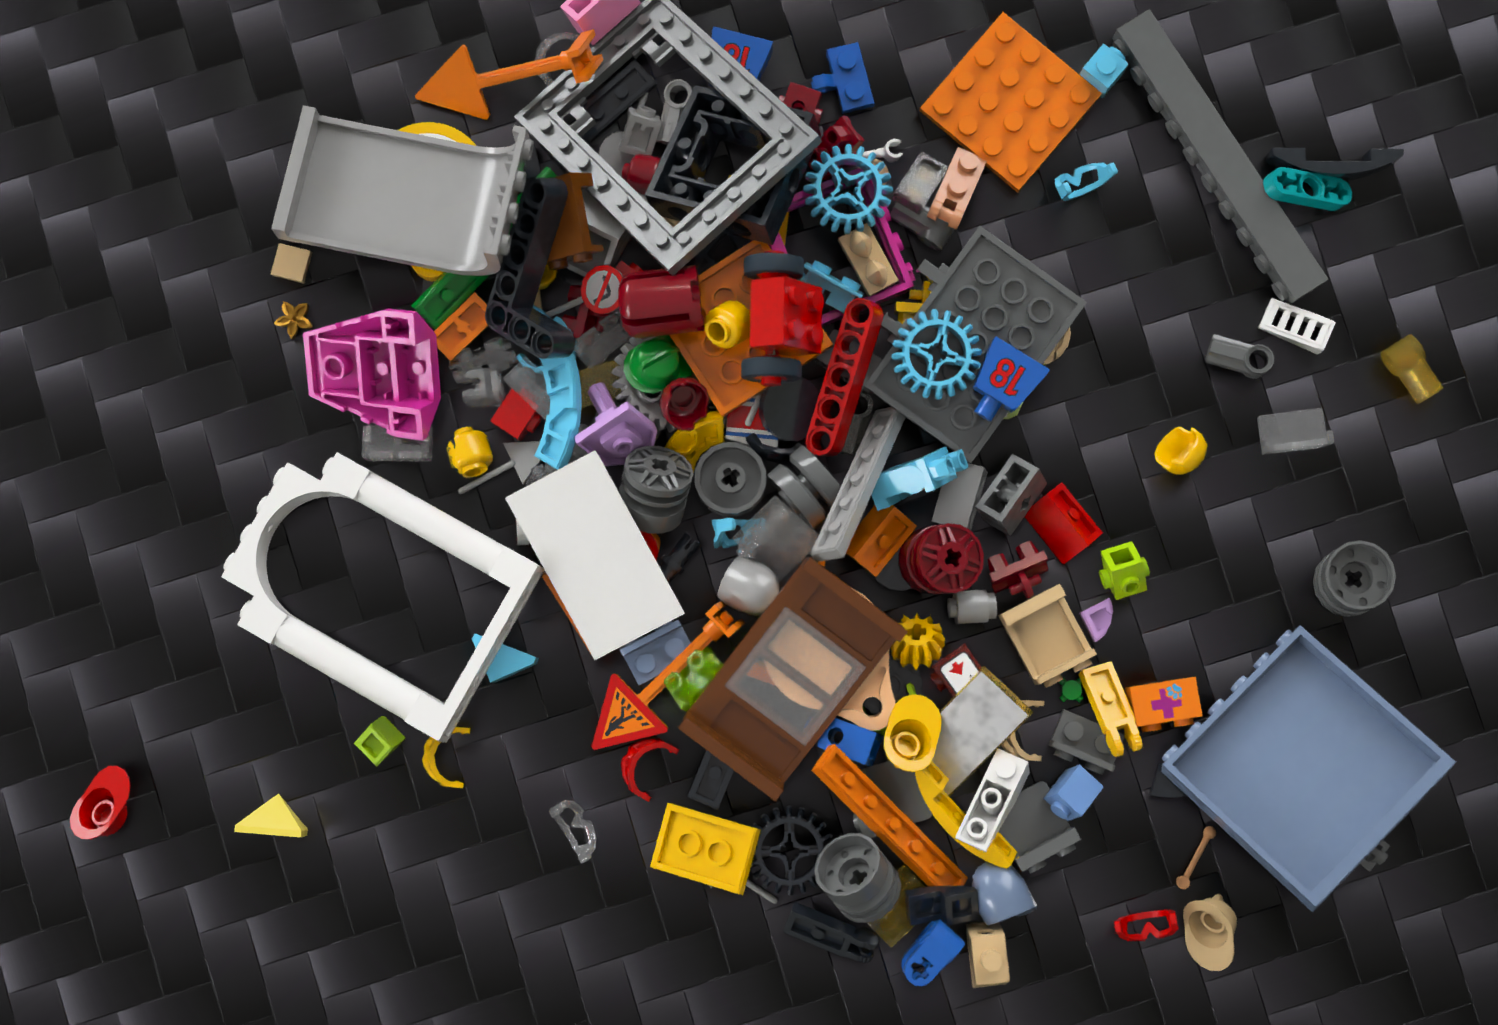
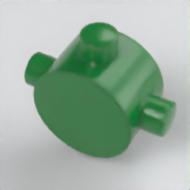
M1064 678L1059 681L1062 685V695L1059 699L1062 702L1075 699L1080 702L1084 698L1081 695L1082 682L1080 678L1076 681H1066Z

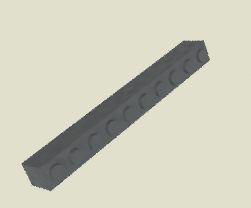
M1148 9L1119 27L1112 37L1114 41L1112 42L1113 47L1117 48L1125 56L1126 61L1131 67L1130 73L1134 81L1139 86L1143 85L1148 92V101L1151 107L1156 112L1160 111L1167 121L1165 126L1169 134L1174 139L1178 138L1185 148L1183 149V154L1190 165L1197 166L1202 174L1201 181L1206 190L1210 193L1214 192L1220 201L1218 206L1223 216L1228 220L1232 219L1238 229L1236 233L1241 243L1245 247L1249 246L1255 254L1254 261L1258 269L1263 274L1267 273L1274 283L1272 288L1276 296L1281 301L1285 300L1287 304L1291 305L1329 280L1279 203L1270 198L1265 192L1263 179L1151 10Z

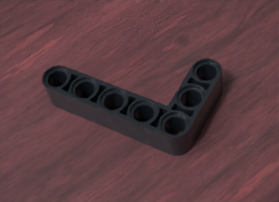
M534 177L526 182L522 192L517 220L515 224H512L509 233L511 236L510 250L507 256L503 255L501 268L497 272L486 307L485 319L487 325L492 330L538 358L569 357L575 349L573 333L534 309L533 305L565 208L568 190L565 182L561 179Z

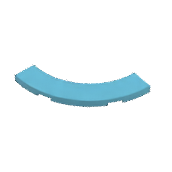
M533 305L534 309L549 317L543 310ZM573 353L565 358H539L544 367L542 370L546 382L547 395L550 396V413L546 415L543 435L534 456L557 470L566 466L571 458L576 443L574 436L578 434L581 419V383Z

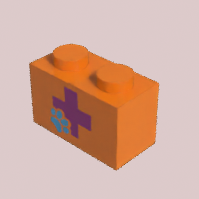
M1196 677L1125 688L1126 697L1135 716V724L1137 727L1141 726L1142 732L1162 729L1161 723L1174 721V727L1194 724L1193 718L1202 716Z

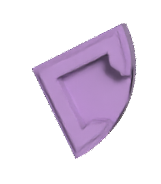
M1110 598L1079 613L1094 642L1100 640L1110 627L1113 614Z

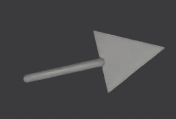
M540 441L503 443L511 461L459 488L458 492L463 494L512 467H515L522 484H524L541 462L540 459L534 456Z

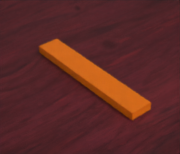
M835 744L829 745L812 771L928 887L964 886L968 877Z

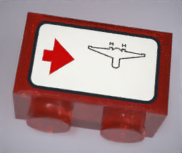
M964 643L931 665L930 668L934 673L929 676L940 692L946 689L954 700L981 671L985 675L986 673Z

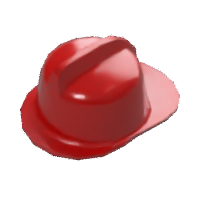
M108 766L95 776L85 793L72 809L70 827L74 835L81 839L91 840L99 836L112 835L122 828L128 814L126 804L131 787L129 776L124 769L119 766Z

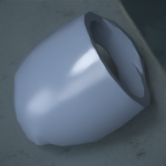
M986 861L975 870L972 876V887H975L977 890L978 912L987 926L1013 916L1027 915L1037 908V904L1024 879L1012 865L1005 869Z

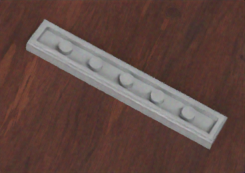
M892 407L876 410L812 549L811 556L817 562L843 558L905 420V416Z

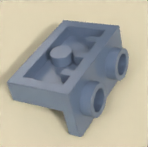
M671 620L654 629L655 632L645 637L641 636L625 644L626 647L620 649L639 686L657 677L691 644L679 620L674 622Z

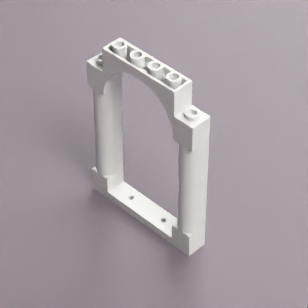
M336 452L334 458L331 457L325 463L321 480L287 462L285 467L280 468L273 479L274 486L269 495L263 497L259 502L256 510L258 514L254 521L243 530L240 536L241 543L236 552L230 554L224 563L223 569L225 571L221 577L253 595L252 600L247 601L240 611L241 619L237 625L264 641L276 645L405 720L404 722L435 740L447 743L543 574L544 568ZM334 496L355 500L510 587L445 703L299 620L279 603L268 580L267 552L275 530L292 510L308 501L321 497Z

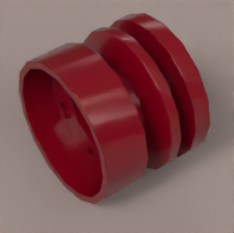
M946 523L917 529L911 533L900 549L899 566L903 578L910 587L924 594H949L967 590L978 580L983 569L984 553L980 541L971 530L959 524ZM948 554H949L950 558L946 561V562H947V564H946L945 561H944V559H946V558L948 557Z

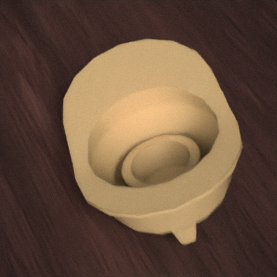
M1220 894L1202 901L1195 900L1189 902L1183 911L1185 941L1188 952L1201 967L1210 971H1221L1228 968L1234 957V932L1237 927L1235 912L1223 901V896Z

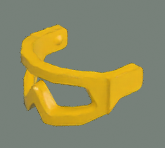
M455 727L452 734L456 732L470 734V728ZM430 737L424 745V755L422 758L423 766L427 773L442 786L463 788L464 783L448 781L439 774L435 764V753L441 742Z

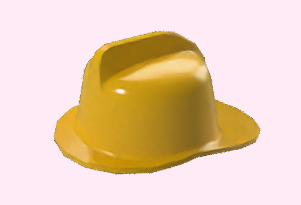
M912 694L900 699L891 711L885 731L884 750L887 758L895 768L903 771L916 772L926 768L934 757L940 735L942 719L939 709L930 699L922 695Z

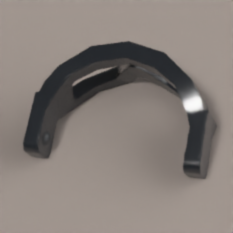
M755 433L747 436L746 441L763 460L776 462L791 455L801 445L804 446L806 438L797 441L795 445V441H788L785 449L762 444Z

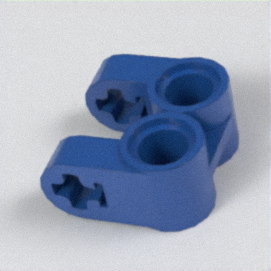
M942 920L931 921L902 956V971L913 985H927L956 957L965 945V942ZM916 962L919 965L922 964L924 969L921 972L916 969L913 971L911 965Z

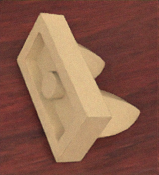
M867 223L864 224L863 232L855 229L850 234H845L838 238L839 244L868 297L899 281Z

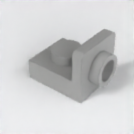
M638 105L637 109L629 107L627 122L618 147L619 151L632 155L643 154L651 156L662 124L660 117L656 115L654 109Z

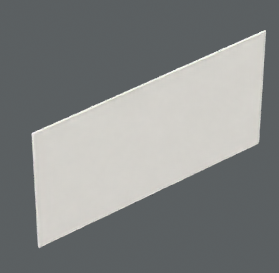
M596 450L505 498L594 660L685 614Z

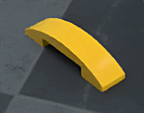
M933 761L923 770L915 772L917 784L925 803L939 824L954 840L974 855L991 864L1005 869L1012 865L1017 851L999 832L987 852L955 839L966 814L943 791L949 778Z

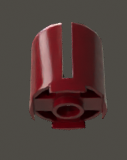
M696 265L683 266L673 276L666 269L632 272L622 277L618 287L619 310L622 315V326L630 337L639 339L704 331L703 315H701V292Z

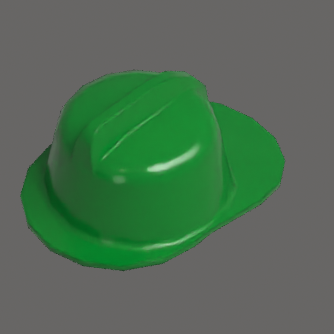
M669 335L657 336L635 346L628 352L624 360L623 371L626 380L633 388L643 393L653 394L663 391L673 380L689 378L693 374V371L680 353L679 347L675 345Z

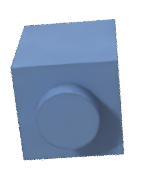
M1079 764L1065 769L1043 799L1051 805L1050 809L1056 816L1068 821L1081 817L1103 789V786Z

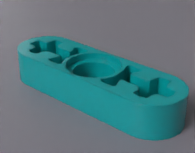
M1279 167L1268 174L1263 181L1265 192L1276 201L1337 211L1352 199L1350 185L1345 180L1337 177ZM1303 182L1308 183L1312 187L1313 196L1308 195L1304 191Z

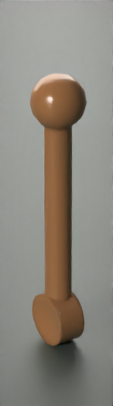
M1207 826L1204 829V837L1184 875L1177 878L1176 884L1180 889H1187L1190 886L1189 878L1209 840L1216 836L1214 827Z

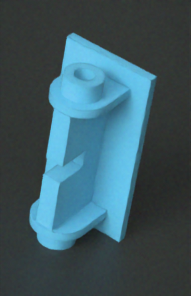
M816 260L813 264L806 262L804 268L809 270L808 273H803L802 278L796 279L822 287L823 292L825 289L830 291L831 293L825 303L841 311L843 314L848 303L855 296L862 298L864 295L863 292L859 291L861 286L859 283L843 276L842 280H839L830 275L831 268Z

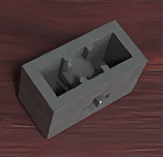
M1012 454L975 507L986 523L1011 536L1043 491L1047 482L1039 468Z

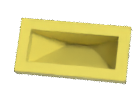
M278 793L237 823L234 832L304 837L307 836L308 829Z

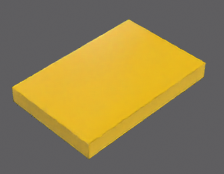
M667 803L650 867L743 895L761 829L673 803Z

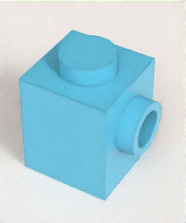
M1103 43L1082 68L1079 75L1102 93L1100 97L1103 98L1123 75L1128 63L1125 61L1126 58L1121 51L1115 47L1109 48Z

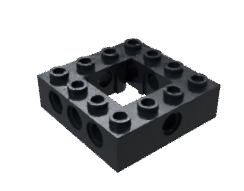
M694 86L647 188L645 197L648 203L662 217L681 221L719 187V185L707 183L703 178L721 140L759 150L771 141L717 90ZM788 107L821 136L814 113ZM814 150L722 232L773 245Z

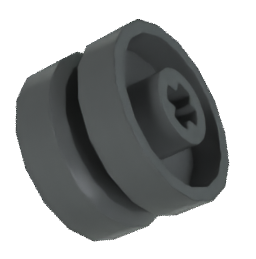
M723 442L711 447L700 457L695 469V487L701 502L711 512L722 517H740L750 513L761 503L766 491V469L761 457L752 448L739 442ZM733 475L736 477L737 484L734 487H731L730 484H725L727 476Z
M801 445L789 455V462L798 474L797 476L789 468L779 464L767 474V478L778 491V495L797 516L799 515L809 527L814 529L826 519V512L817 499L819 498L831 509L841 486L822 463L806 447Z

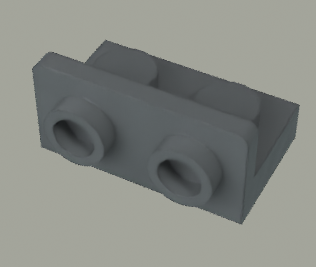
M1062 709L1048 744L1049 747L1056 749L1053 755L1072 762L1074 757L1086 762L1084 768L1103 775L1105 770L1113 772L1116 757L1111 753L1106 743V734H1103L1100 725ZM1118 732L1121 742H1123L1125 734Z

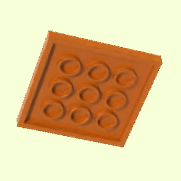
M1002 12L925 101L919 111L964 149L987 161L985 166L1018 193L1100 98L1102 93L1007 14Z
M753 240L698 275L701 292V315H703L704 321L710 310L729 300L744 304L750 311L751 280L754 279L744 276V259L749 255L770 251L771 248L768 244ZM705 328L704 331L669 335L675 345L679 347L680 353L698 381L706 387L709 398L721 416H726L769 387L761 385V382H752L742 378V360L765 355V351L750 347V336L738 345L724 349L714 345L708 339ZM823 328L821 354L833 347V343ZM821 354L790 357L779 356L799 360L803 366Z

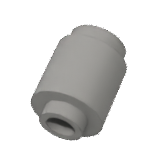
M968 590L953 593V598H948L947 600L949 618H954L956 624L988 622L989 619H995L997 616L995 593H987L986 590Z

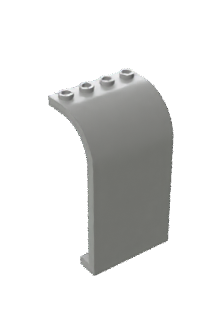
M303 106L271 229L277 238L453 274L471 276L495 274L501 268L503 255L507 256L510 250L511 236L508 234L511 223L515 224L517 220L519 204L516 201L518 192H523L525 187L526 172L523 171L526 160L530 161L532 157L534 141L530 140L526 127L513 125L512 133L515 144L499 148L474 146L319 115L316 108Z

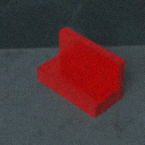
M1062 482L1032 505L1024 516L1063 564L1103 534Z

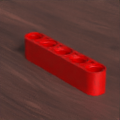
M857 298L849 302L843 315L806 436V446L814 455L826 457L838 455L842 451L883 321L882 308L875 302L864 298ZM864 307H868L869 317L865 322L861 323L859 313ZM857 338L860 343L859 350L852 355L849 346L851 341ZM847 370L850 379L848 384L842 387L839 381L840 375L843 371ZM834 402H838L840 412L838 416L832 418L830 407ZM827 433L830 437V444L828 448L823 450L820 445V439Z

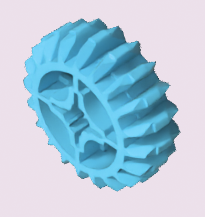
M846 144L844 154H841L838 146H834L832 148L833 158L823 151L820 157L824 164L814 160L811 163V167L817 173H806L805 179L814 184L804 185L803 192L814 195L806 198L805 204L809 206L817 205L810 214L812 217H816L820 213L824 215L820 221L821 226H825L828 220L834 222L831 227L832 232H837L839 224H844L845 234H850L851 224H855L857 231L863 232V220L870 227H873L876 222L872 214L879 218H882L885 214L884 210L878 205L883 207L890 205L891 200L882 195L891 194L893 187L882 185V183L889 181L891 175L890 173L879 174L885 167V163L882 161L874 166L872 162L876 154L874 152L870 153L867 159L862 157L864 153V147L862 146L858 148L856 154H852L851 144ZM853 165L859 167L864 172L849 175L842 168L839 169L838 166ZM829 171L835 184V190L830 193L829 197L824 199L821 192V181ZM872 180L874 199L867 208L863 202L864 198L861 195L860 189L865 186L866 182ZM843 183L847 187L855 185L857 183L856 187L853 190V194H855V197L854 195H851L849 192L845 194L842 193L839 195V192L842 190ZM845 203L853 210H857L858 213L843 214L833 210L831 207Z
M932 309L931 320H927L926 314L923 311L919 312L918 319L920 324L909 318L906 323L911 331L909 332L904 328L898 330V334L905 341H893V346L902 349V352L893 353L891 358L892 360H902L903 363L894 368L895 373L906 371L907 375L900 382L906 384L912 379L915 382L910 389L912 393H915L919 386L925 387L922 393L923 398H928L930 390L935 389V397L939 400L942 398V389L946 388L949 397H953L955 395L954 384L963 391L967 386L962 378L965 377L970 381L975 379L976 376L968 370L969 367L979 369L981 366L980 362L972 360V356L981 355L982 349H971V345L977 343L980 339L978 336L968 339L966 335L973 329V326L969 324L962 330L958 326L962 322L963 317L959 315L954 323L949 321L951 311L949 310L945 311L943 319H938L937 309ZM938 328L937 335L932 343H912L913 338L921 331ZM948 331L959 340L963 349V356L948 348ZM941 339L940 353L945 355L946 358L945 360L940 358L939 363H936L932 370L933 356L928 354L927 350L930 348L933 351ZM909 352L923 358L926 362L925 378L918 374L912 366ZM945 364L961 366L959 372L954 377L944 381H935L940 366Z

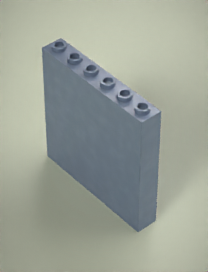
M1300 625L1294 632L1288 629L1277 640L1276 645L1278 648L1271 655L1266 652L1255 662L1253 667L1256 670L1248 678L1243 675L1234 683L1230 689L1233 693L1226 701L1220 698L1212 705L1207 712L1210 717L1203 724L1197 721L1186 732L1184 736L1187 740L1179 748L1173 745L1164 754L1161 772L1306 907L1314 912L1436 786L1456 762Z

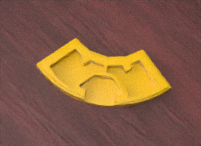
M719 411L707 413L706 418L699 420L695 424L694 430H677L665 446V448L672 449L683 455L692 465L693 473L695 463L701 454L712 446L724 442L723 416H721Z

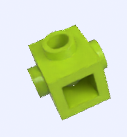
M1132 541L1101 551L1103 570H1099L1100 579L1104 589L1110 588L1116 600L1147 591L1145 577L1150 576L1149 567L1145 558L1140 557Z

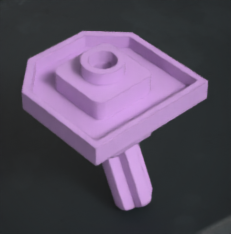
M600 382L590 387L588 395L599 416L595 418L596 422L574 436L575 442L587 453L596 450L604 466L624 465L628 454L635 449L644 446H654L657 429L652 421L627 401L617 407L604 383Z

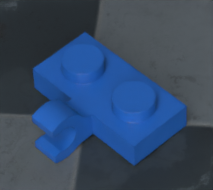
M858 42L827 49L826 55L831 74H821L812 77V89L820 91L821 94L836 90L842 114L873 107L874 100Z

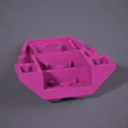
M384 309L303 333L309 396L342 412L348 410L360 416V420L367 424L375 423L387 429L386 433L394 437L425 440L427 438L441 399L437 337L416 311Z

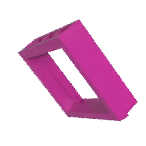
M857 168L855 170L847 172V174L856 175L864 171L860 168ZM832 179L821 183L823 198L829 196L835 190V184ZM872 180L866 182L865 186L860 189L861 195L864 198L863 202L867 208L874 199ZM844 183L842 184V185H843L842 190L851 187V186H848V187H847ZM803 191L795 193L787 212L805 206V199L814 194ZM880 205L878 206L884 210L885 214L882 218L872 214L876 222L874 228L888 262L899 281L894 286L884 289L871 297L867 296L864 298L876 304L909 292L914 287L912 281L916 280L910 262L904 263L900 251H903L904 248L898 233H892L888 221L891 220L887 207ZM778 232L773 245H768L771 250L783 251L785 254H788ZM837 309L823 314L822 327L843 319L844 314Z

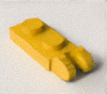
M1112 662L1081 670L1078 675L1103 734H1106V743L1113 756L1118 757L1124 753L1123 744L1117 731L1123 728L1130 749L1134 752L1141 750L1143 743L1135 724V716Z

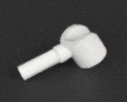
M891 139L883 148L865 151L862 157L867 159L869 154L874 152L876 154L875 158L884 157L889 162H895L903 153L892 154L889 151V147L898 146L901 141Z

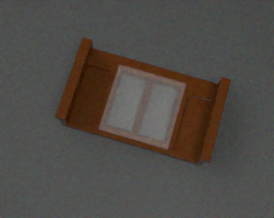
M805 558L686 712L683 722L678 729L776 801L784 791L785 781L896 640L901 642L908 633V630L813 558Z

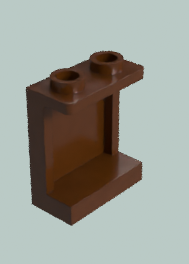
M569 172L553 177L565 182L568 197L546 264L549 266V270L569 267L568 262L572 260L575 264L589 262L593 260L594 254L604 252L603 245H593L591 243L582 189L594 186L592 173Z

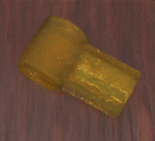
M1408 334L1381 352V358L1387 369L1393 375L1399 376L1417 404L1443 389L1425 361L1426 354L1422 345L1413 335Z

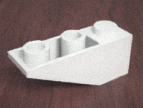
M997 748L955 839L987 852L1030 773L1028 761Z

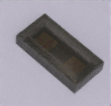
M920 152L894 192L892 200L920 215L949 167Z

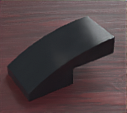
M931 886L905 890L906 915L911 926L941 919L944 920L947 926L979 919L978 898L975 887Z

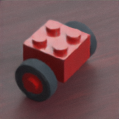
M770 250L746 256L744 259V276L754 279L751 280L750 347L765 351L764 356L742 360L741 375L745 380L761 382L763 386H781V383L798 381L802 375L801 361L779 355L790 357L821 354V342L823 341V288L796 280L802 278L804 273V261L799 256L785 254L783 251Z

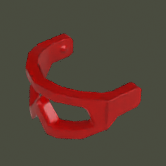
M645 738L634 742L629 746L627 754L621 761L622 777L629 787L628 789L647 802L652 797L647 792L640 791L634 781V770L637 761L644 753L651 749L666 748L670 753H675L676 755L679 752V749L659 738Z
M1170 909L1134 913L1122 916L1114 921L1116 934H1118L1119 938L1126 941H1146L1149 933H1152L1157 939L1173 935L1179 929L1176 911ZM1165 916L1169 923V928L1158 931L1153 924L1147 922L1141 934H1128L1127 932L1129 921Z

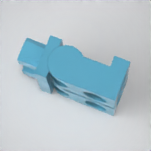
M943 447L926 456L882 471L871 494L877 511L888 508L924 489L926 492H930L958 478L956 472L968 468L963 450L959 449L949 453L947 447Z

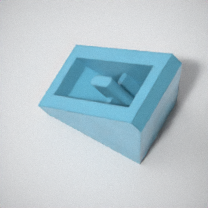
M474 633L472 641L476 648L483 636ZM502 644L486 674L490 683H495L536 665L539 658Z

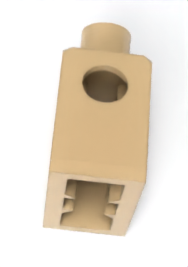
M985 922L965 924L972 987L1006 985L1009 983L1005 935L1000 923L997 922L988 926Z

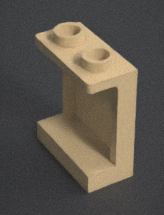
M1060 584L998 615L1034 685L1043 683L1045 688L1063 679L1061 673L1070 668H1073L1076 673L1092 664L1090 658L1097 655L1095 650L1090 647L1064 598L1066 594Z

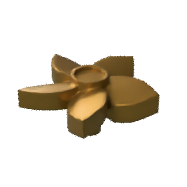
M283 301L282 311L285 315L279 317L274 324L280 327L287 326L288 335L293 340L298 333V326L303 329L313 327L311 322L305 318L308 313L309 304H298L294 308L293 305Z

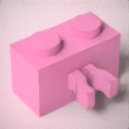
M567 0L560 7L580 34L581 32L594 29L596 36L590 42L594 46L639 6L641 2L640 0Z

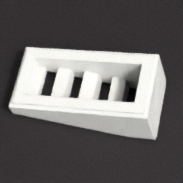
M1271 298L1258 329L1318 355L1324 350L1335 322L1318 314ZM1277 311H1282L1283 314L1278 326L1271 325ZM1290 315L1296 317L1290 331L1285 330ZM1302 321H1305L1308 324L1303 336L1298 335L1297 333ZM1315 326L1321 328L1316 340L1310 339Z

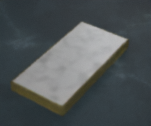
M985 666L939 711L942 719L941 731L932 761L949 778L943 791L950 797L1033 713L1026 704Z

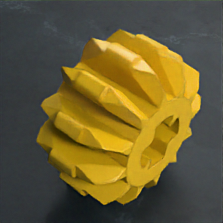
M916 613L914 619H909L904 615L899 624L907 629L908 633L901 642L896 640L890 647L893 659H900L902 667L913 664L914 669L917 670L919 664H924L930 668L932 660H939L941 650L945 647L942 628L940 624H933L931 616L920 619L919 614Z

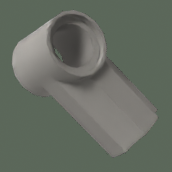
M673 80L665 87V103L661 116L662 124L656 140L658 143L668 145L692 93L693 88L684 80ZM680 91H688L686 101L681 104H675L674 98L676 94Z

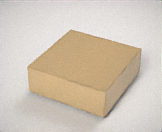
M279 243L271 275L304 284L312 252Z

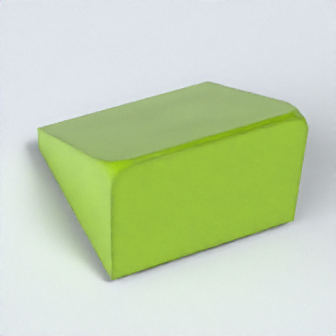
M381 716L369 725L354 744L377 767L404 741L405 737L385 716Z

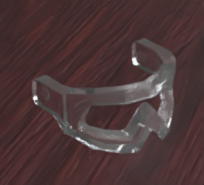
M555 33L548 36L538 46L535 61L544 59L546 52L553 43L561 39L576 40L579 35L574 33ZM546 73L539 75L547 86L553 82Z
M564 800L550 808L549 814L552 818L554 817L578 855V860L582 864L591 858V854L596 849L597 838L590 820H581L584 809L573 800ZM569 808L575 812L571 826L586 829L589 843L578 845L571 830L560 816L564 809Z

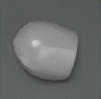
M738 556L725 572L717 596L725 605L739 612L759 616L780 592V586L776 575L770 568L761 562Z

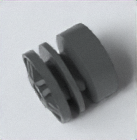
M644 446L635 449L626 458L621 478L622 482L618 492L640 531L661 534L672 531L681 524L687 496L694 475L692 465L683 455L665 447Z
M1362 540L1347 542L1325 556L1316 567L1313 578L1315 595L1322 606L1333 614L1345 617L1362 615L1385 602L1392 593L1396 580L1394 563L1386 551L1374 543ZM1349 576H1353L1355 579L1351 587L1345 584Z
M860 833L845 834L832 840L818 856L814 870L816 882L846 918L854 922L869 923L882 918L894 907L899 899L902 886L899 873L870 837Z

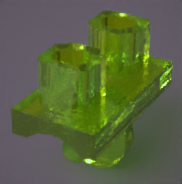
M707 646L703 651L695 650L687 657V666L680 673L672 672L664 680V684L679 707L687 711L723 664L717 658L712 648Z

